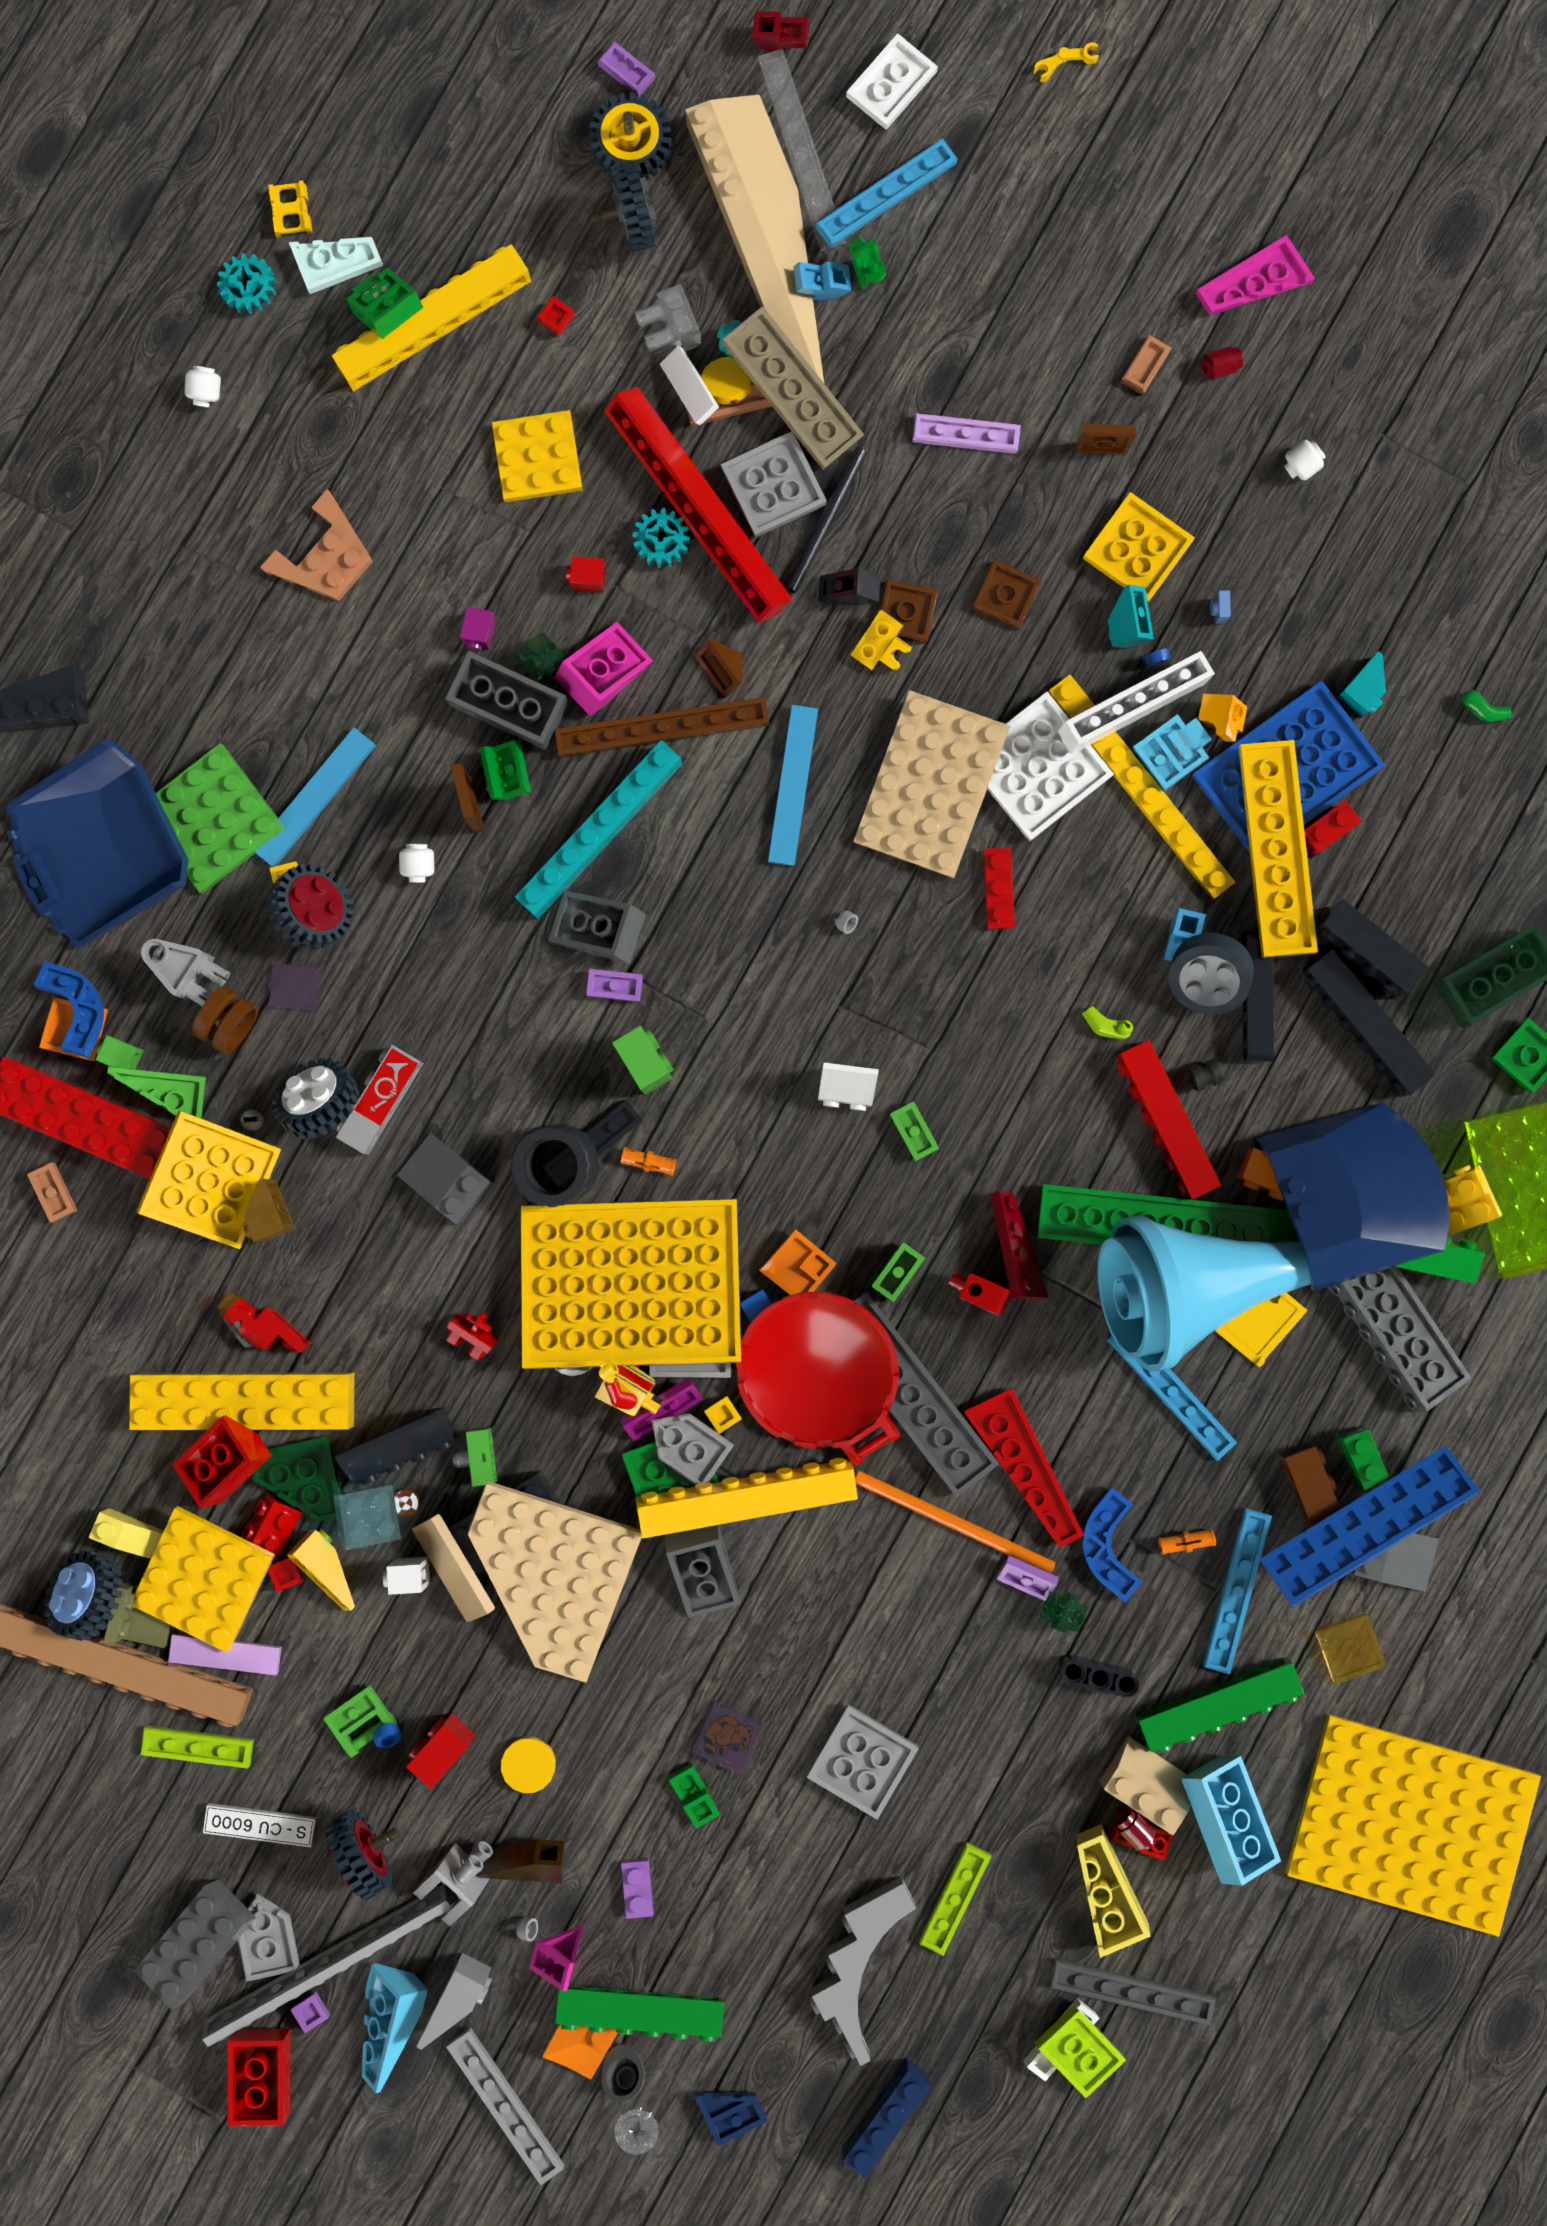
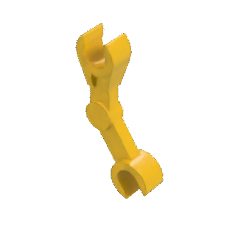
M1091 42L1086 44L1084 48L1076 49L1062 47L1053 57L1037 62L1033 74L1040 69H1044L1046 73L1041 75L1040 82H1045L1060 64L1069 60H1083L1087 64H1095L1098 61L1099 55L1090 56L1087 52H1096L1098 44Z

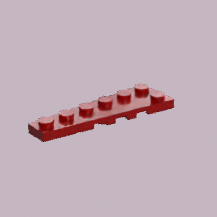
M1011 1387L964 1410L967 1418L1057 1545L1062 1547L1084 1536L1013 1388Z

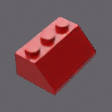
M224 1415L172 1465L199 1508L202 1509L223 1503L272 1455L256 1432Z

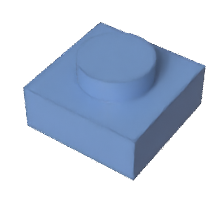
M1219 591L1214 600H1211L1210 614L1214 616L1215 624H1226L1231 617L1230 591Z

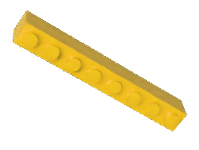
M512 244L506 248L501 247L490 258L473 264L469 271L452 277L448 284L440 289L429 291L425 298L420 300L423 308L385 338L381 339L373 331L367 330L351 344L340 346L332 357L354 392L530 283L529 271Z
M835 1458L830 1460L829 1463H808L803 1465L802 1468H780L774 1473L765 1474L758 1472L741 1479L730 1477L722 1482L713 1484L702 1482L695 1487L685 1489L683 1487H674L668 1490V1492L658 1494L656 1492H647L635 1499L643 1539L858 1499L854 1468L850 1460Z

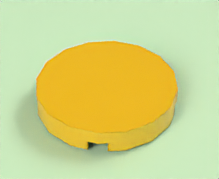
M723 357L712 361L704 368L701 379L716 403L730 404V401L735 399L738 402L744 399L754 386V383L745 371L731 357Z
M522 1737L513 1741L505 1750L501 1760V1772L505 1782L512 1789L521 1793H535L544 1789L551 1781L556 1769V1758L552 1748L536 1737Z

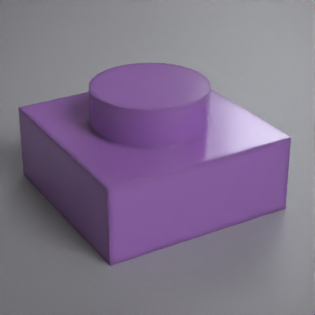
M316 1991L291 2008V2012L304 2033L310 2031L330 2016L329 2011Z

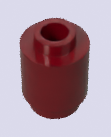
M1232 346L1208 352L1201 361L1203 374L1211 380L1236 373L1238 369L1243 367L1241 350L1238 347L1233 348Z
M1128 1808L1116 1818L1115 1825L1118 1827V1832L1135 1850H1148L1153 1846L1156 1840V1831L1137 1811H1132Z

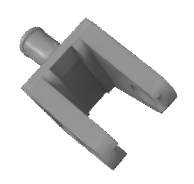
M151 939L146 941L141 949V956L144 962L170 993L185 1000L190 998L202 1007L206 1002L203 996L208 999L213 994L198 985L203 976L217 983L220 987L226 981L217 976V974L227 979L230 976L228 970L226 971L213 963L215 959L213 956L196 948L159 939ZM152 946H159L154 951L153 957L151 959L149 954L150 948Z
M480 1841L476 1848L468 1855L455 1843L418 1884L413 1894L422 1900L440 1882L450 1887L458 1895V1898L452 1903V1908L446 1911L447 1913L441 1920L448 1926H451L475 1903L488 1883V1878H480V1871L484 1867L483 1863L493 1854L491 1846L484 1841Z

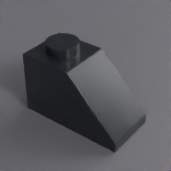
M859 567L821 575L818 602L854 606L879 602L880 575Z

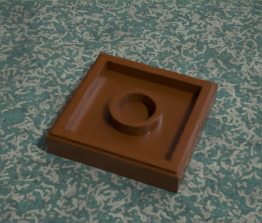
M1082 423L1075 442V452L1127 454L1136 436V425Z
M993 559L971 609L1019 630L1042 580Z
M889 579L886 580L880 610H883L904 625L896 637L927 644L938 590Z

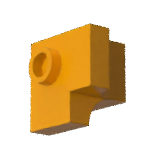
M1203 694L1198 720L1208 728H1216V734L1224 741L1235 742L1237 733L1243 732L1247 706L1234 695Z

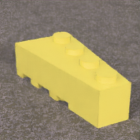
M1102 1824L1077 1834V1847L1099 1956L1101 1958L1150 1937L1149 1923Z

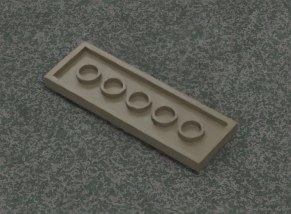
M763 306L723 338L721 343L822 470L864 436L863 432Z

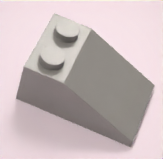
M464 1953L461 1954L424 2028L417 2048L422 2050L472 2012L476 2003L482 2004L492 1981L488 1977L491 1967Z

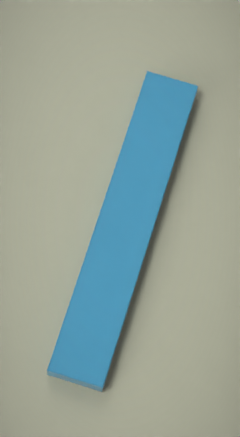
M942 138L817 222L815 228L828 246L832 248L956 165L958 159Z
M792 705L768 863L795 867L818 715L817 708Z
M353 728L278 818L286 830L255 853L272 867L277 866L376 745L356 728Z
M1112 1335L1107 1339L1112 1347L1216 1461L1237 1444L1233 1437L1171 1369L1154 1372L1148 1371L1135 1358L1126 1356L1117 1346Z
M1248 1508L1243 1510L1202 1662L1203 1667L1227 1674L1231 1672L1272 1516Z

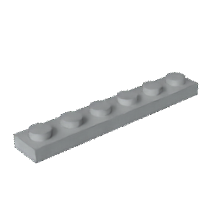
M471 2027L449 2042L446 2048L538 2183L542 2185L562 2171L564 2168L563 2162Z

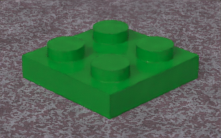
M1528 1017L1518 1025L1490 1059L1530 1094L1534 1093L1547 1079V1033Z

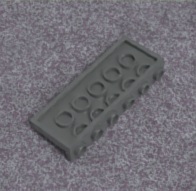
M1391 1267L1329 1286L1331 1292L1338 1296L1343 1303V1309L1347 1316L1353 1319L1359 1327L1360 1336L1374 1350L1373 1354L1376 1360L1383 1364L1388 1371L1390 1381L1404 1395V1402L1410 1409L1415 1412L1428 1411L1472 1379L1398 1267Z

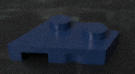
M756 2092L695 2093V2100L718 2146L767 2122V2115Z

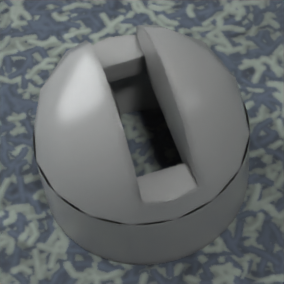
M840 911L838 913L840 916L834 920L835 925L843 933L849 934L857 926L858 916L850 911Z
M249 1109L241 1115L240 1121L246 1130L256 1131L262 1127L264 1118L259 1111ZM257 1117V1122H245V1118Z
M530 1917L520 1918L515 1924L516 1936L525 1941H533L538 1932L537 1920Z

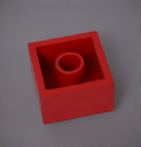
M452 1713L447 1719L442 1716L427 1734L429 1739L427 1740L423 1737L408 1755L411 1760L406 1767L430 1790L467 1750L475 1737V1734Z

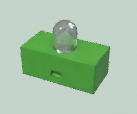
M491 1427L468 1430L466 1432L468 1450L456 1452L452 1457L453 1464L459 1468L470 1466L472 1487L485 1485L486 1481L496 1483L497 1473Z

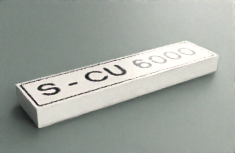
M209 1803L206 1807L203 1833L312 1847L317 1817Z

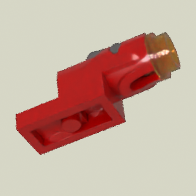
M233 1292L228 1294L217 1306V1309L221 1311L220 1315L224 1318V1322L244 1347L254 1346L261 1350H268L282 1337V1344L291 1352L296 1350L299 1353L305 1351L311 1344L272 1307L265 1308L259 1314V1309L246 1302L240 1295L236 1296Z

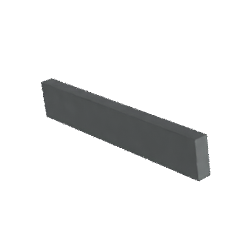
M1054 1958L1049 1980V1987L1052 1989L1205 2025H1211L1216 1997L1212 1994Z

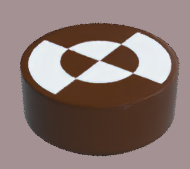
M412 1489L400 1490L392 1500L394 1511L402 1517H409L415 1514L421 1504L419 1494Z

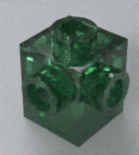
M545 633L527 640L516 656L537 681L546 676L549 678L553 677L560 668L559 664L565 657L557 645Z
M1050 1591L1040 1617L1051 1622L1050 1627L1059 1632L1066 1633L1067 1630L1078 1632L1080 1626L1085 1621L1088 1607L1080 1603V1597L1073 1593L1065 1591L1064 1595Z

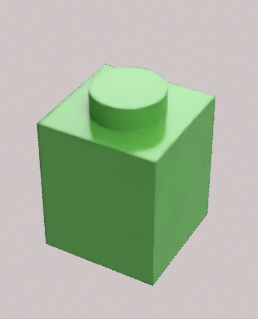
M107 1035L105 1040H101L97 1047L96 1053L98 1056L96 1060L111 1067L136 1069L144 1050Z

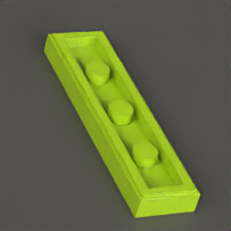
M145 1726L140 1755L249 1768L254 1739Z
M968 1842L965 1843L918 1940L919 1944L944 1956L991 1858L990 1853Z

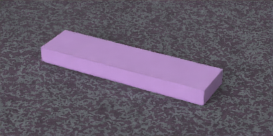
M916 413L912 442L1017 454L1021 425Z
M174 1633L171 1638L168 1662L277 1675L282 1646L234 1641L231 1650L226 1653L192 1635Z

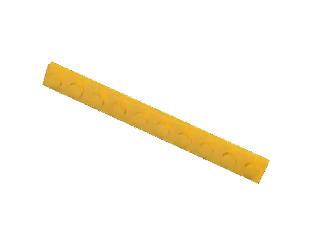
M1068 675L1048 692L1069 719L1095 706L1071 675ZM1116 731L1090 744L1212 900L1235 883L1233 878Z

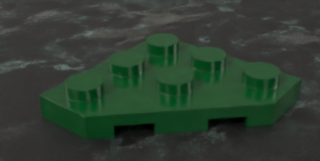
M329 1435L268 1449L272 1456L252 1474L254 1482L268 1488L277 1494L276 1496L293 1507L299 1508L317 1522L346 1515Z

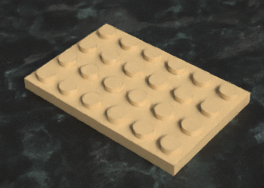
M909 690L856 833L854 843L954 878L1010 726Z

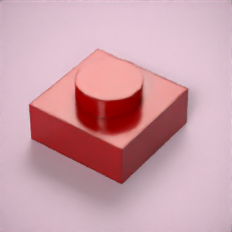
M552 296L539 314L538 321L561 336L574 318L575 312Z
M289 1557L270 1565L268 1569L277 1592L304 1581L300 1568Z

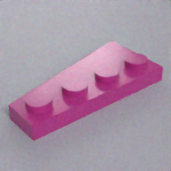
M1285 235L1199 288L1196 295L1208 314L1213 315L1311 284L1315 278L1288 236Z

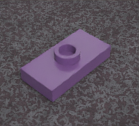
M615 41L598 60L599 67L630 92L636 93L638 98L655 79V73Z

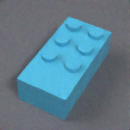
M1218 1756L1181 1778L1221 1884L1243 1886L1281 1862L1241 1756Z

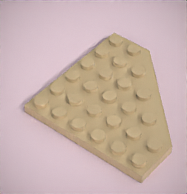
M486 1481L468 1530V1536L534 1666L587 1682L642 1538L641 1530Z

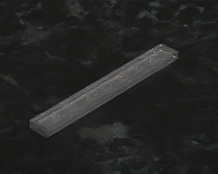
M780 49L758 56V63L820 253L824 255L846 248L847 243L845 239L830 248L815 228L817 222L836 209L784 51Z

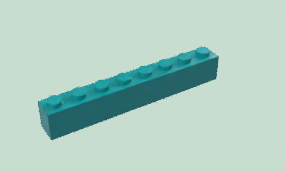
M661 740L515 896L518 902L539 919L560 897L564 890L574 882L682 766L681 757Z

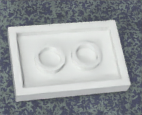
M897 33L849 88L846 97L887 130L935 75L938 66Z

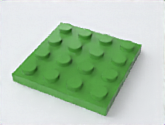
M221 743L156 793L189 859L187 877L199 893L202 894L249 859L257 850L286 830L226 747Z

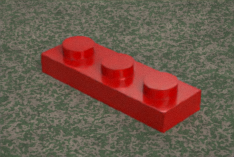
M1011 848L984 849L987 930L1014 929Z

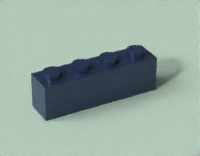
M906 2058L843 2145L842 2157L845 2164L864 2178L867 2177L930 2090L929 2074Z

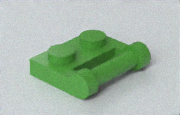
M371 1685L323 1718L351 1758L359 1753L360 1748L373 1740L372 1734L376 1728L388 1723L397 1724L396 1719L388 1712ZM376 1714L380 1718V1722L356 1739L352 1740L348 1736V1734Z

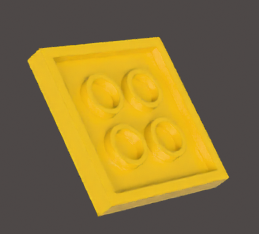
M570 410L492 422L505 503L583 491Z
M1130 492L1085 553L1083 559L1123 588L1127 585L1145 587L1147 603H1149L1195 537Z

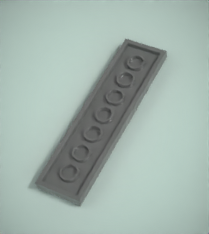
M865 1292L854 1302L867 1309L883 1325L894 1344L897 1354L899 1381L896 1396L889 1410L954 1495L958 1497L998 1466L999 1463L872 1298Z

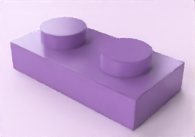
M589 969L586 996L640 1002L643 975Z
M1012 1556L1007 1557L997 1576V1580L1046 1602L1057 1586L1059 1578Z
M649 1858L622 1860L626 1919L653 1916Z

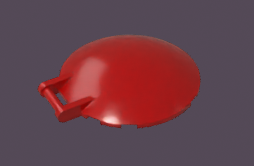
M803 1292L775 1301L754 1318L741 1341V1362H736L738 1387L746 1407L757 1422L777 1438L780 1436L785 1440L795 1443V1446L803 1448L841 1447L855 1466L863 1462L865 1456L888 1441H895L901 1437L899 1430L887 1415L898 1388L899 1364L897 1354L889 1334L878 1319L867 1309L840 1295L826 1292ZM881 1427L884 1432L858 1449L854 1445L877 1428Z

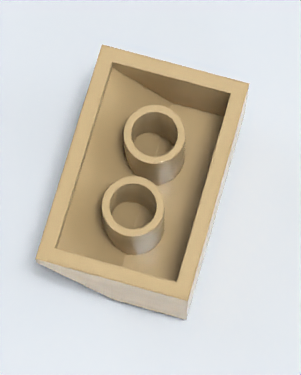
M1129 1735L1099 1780L1105 1791L1171 1835L1175 1834L1191 1805L1181 1780L1187 1774L1156 1753L1150 1752L1147 1747Z

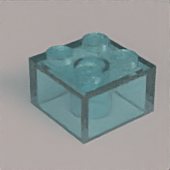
M385 1483L333 1494L342 1549L352 1550L401 1539L392 1484Z

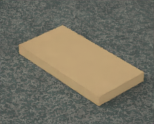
M438 1514L412 1528L413 1533L466 1622H470L495 1609L493 1603L441 1516Z

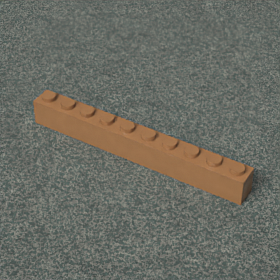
M0 1603V1649L3 1647L12 1650L11 1653L18 1657L30 1656L36 1658L39 1664L45 1666H53L54 1664L63 1667L62 1670L68 1674L78 1675L81 1673L89 1676L88 1679L95 1683L102 1684L107 1682L113 1684L116 1690L122 1692H130L131 1690L140 1693V1697L145 1700L155 1701L158 1699L166 1702L165 1705L172 1709L180 1710L184 1708L190 1710L192 1715L199 1718H207L208 1716L217 1719L218 1724L226 1727L237 1726L244 1718L253 1688L182 1664L170 1663L167 1659L119 1643L104 1642V1638L99 1636H91L90 1640L78 1641L58 1635L50 1630L51 1626L47 1625V1619Z

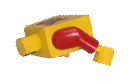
M609 1359L601 1364L599 1375L604 1381L595 1398L631 1416H635L641 1407L654 1414L657 1413L664 1400L651 1393L656 1383L653 1378L641 1371L638 1365L617 1366L613 1359Z

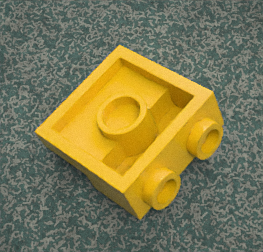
M1465 1165L1454 1170L1455 1175L1447 1178L1442 1174L1449 1204V1236L1502 1216L1480 1165L1474 1168H1470V1165Z

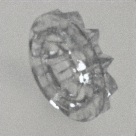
M639 2108L638 2110L629 2109L626 2113L620 2115L615 2125V2138L620 2148L625 2152L634 2155L644 2154L651 2150L657 2142L659 2134L658 2122H656L652 2113ZM637 2121H639L641 2130L645 2132H640L637 2140L634 2141L633 2131L629 2130V2128H634Z

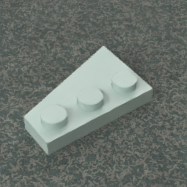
M372 237L340 239L338 242L316 240L313 243L307 244L289 242L310 294L383 266Z

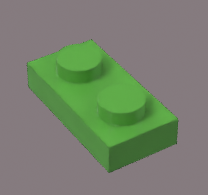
M914 1101L890 1114L914 1161L939 1149Z

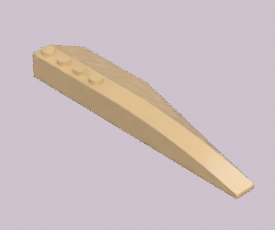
M760 95L714 99L685 109L688 130L760 308L763 306L824 383L813 297L811 294L796 292L793 266L798 262L808 263L798 189Z

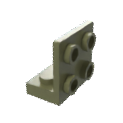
M125 1582L123 1586L117 1588V1590L122 1591L121 1598H115V1603H119L117 1610L111 1609L114 1617L111 1621H108L104 1642L115 1644L125 1639L161 1648L166 1647L171 1625L134 1607L135 1593L139 1585Z

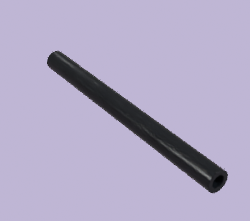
M855 447L785 586L788 591L796 594L867 455L864 449Z

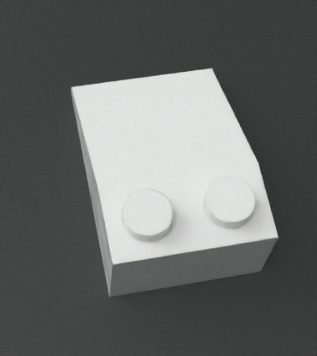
M823 1063L818 1100L823 1101V1106L839 1108V1103L850 1104V1109L866 1111V1106L871 1107L873 1103L879 1069Z

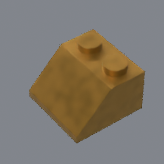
M272 1179L259 1180L243 1216L246 1222L243 1224V1229L249 1239L252 1238L253 1242H266L295 1230V1226L277 1181Z

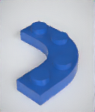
M44 961L34 986L39 990L68 999L72 1003L74 1012L72 1023L61 1048L65 1052L89 1059L104 1021V1007L101 997L92 983L82 974L75 970Z
M1110 1486L1086 1519L1083 1528L1082 1548L1087 1565L1094 1576L1126 1603L1142 1581L1115 1558L1111 1548V1538L1117 1524L1133 1504Z

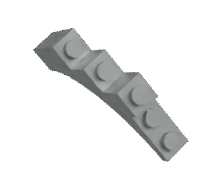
M902 1876L844 1907L845 1917L842 1918V1921L848 1933L853 1932V1934L828 1947L829 1957L826 1958V1962L832 1974L835 1975L813 1986L812 1998L809 1999L816 2015L821 2013L824 2021L832 2018L839 2034L844 2033L848 2041L845 2043L846 2049L852 2059L857 2058L860 2066L870 2061L869 2049L861 2032L858 2017V1994L862 1974L871 1953L882 1936L898 1920L916 1909L914 1899Z

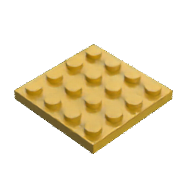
M179 1110L136 1212L240 1249L246 1235L243 1229V1224L246 1223L243 1216L258 1181L270 1178L281 1149Z
M177 1506L172 1512L137 1588L133 1606L228 1653L234 1644L275 1554Z

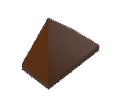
M710 639L694 655L724 698H727L743 682V654L714 639Z

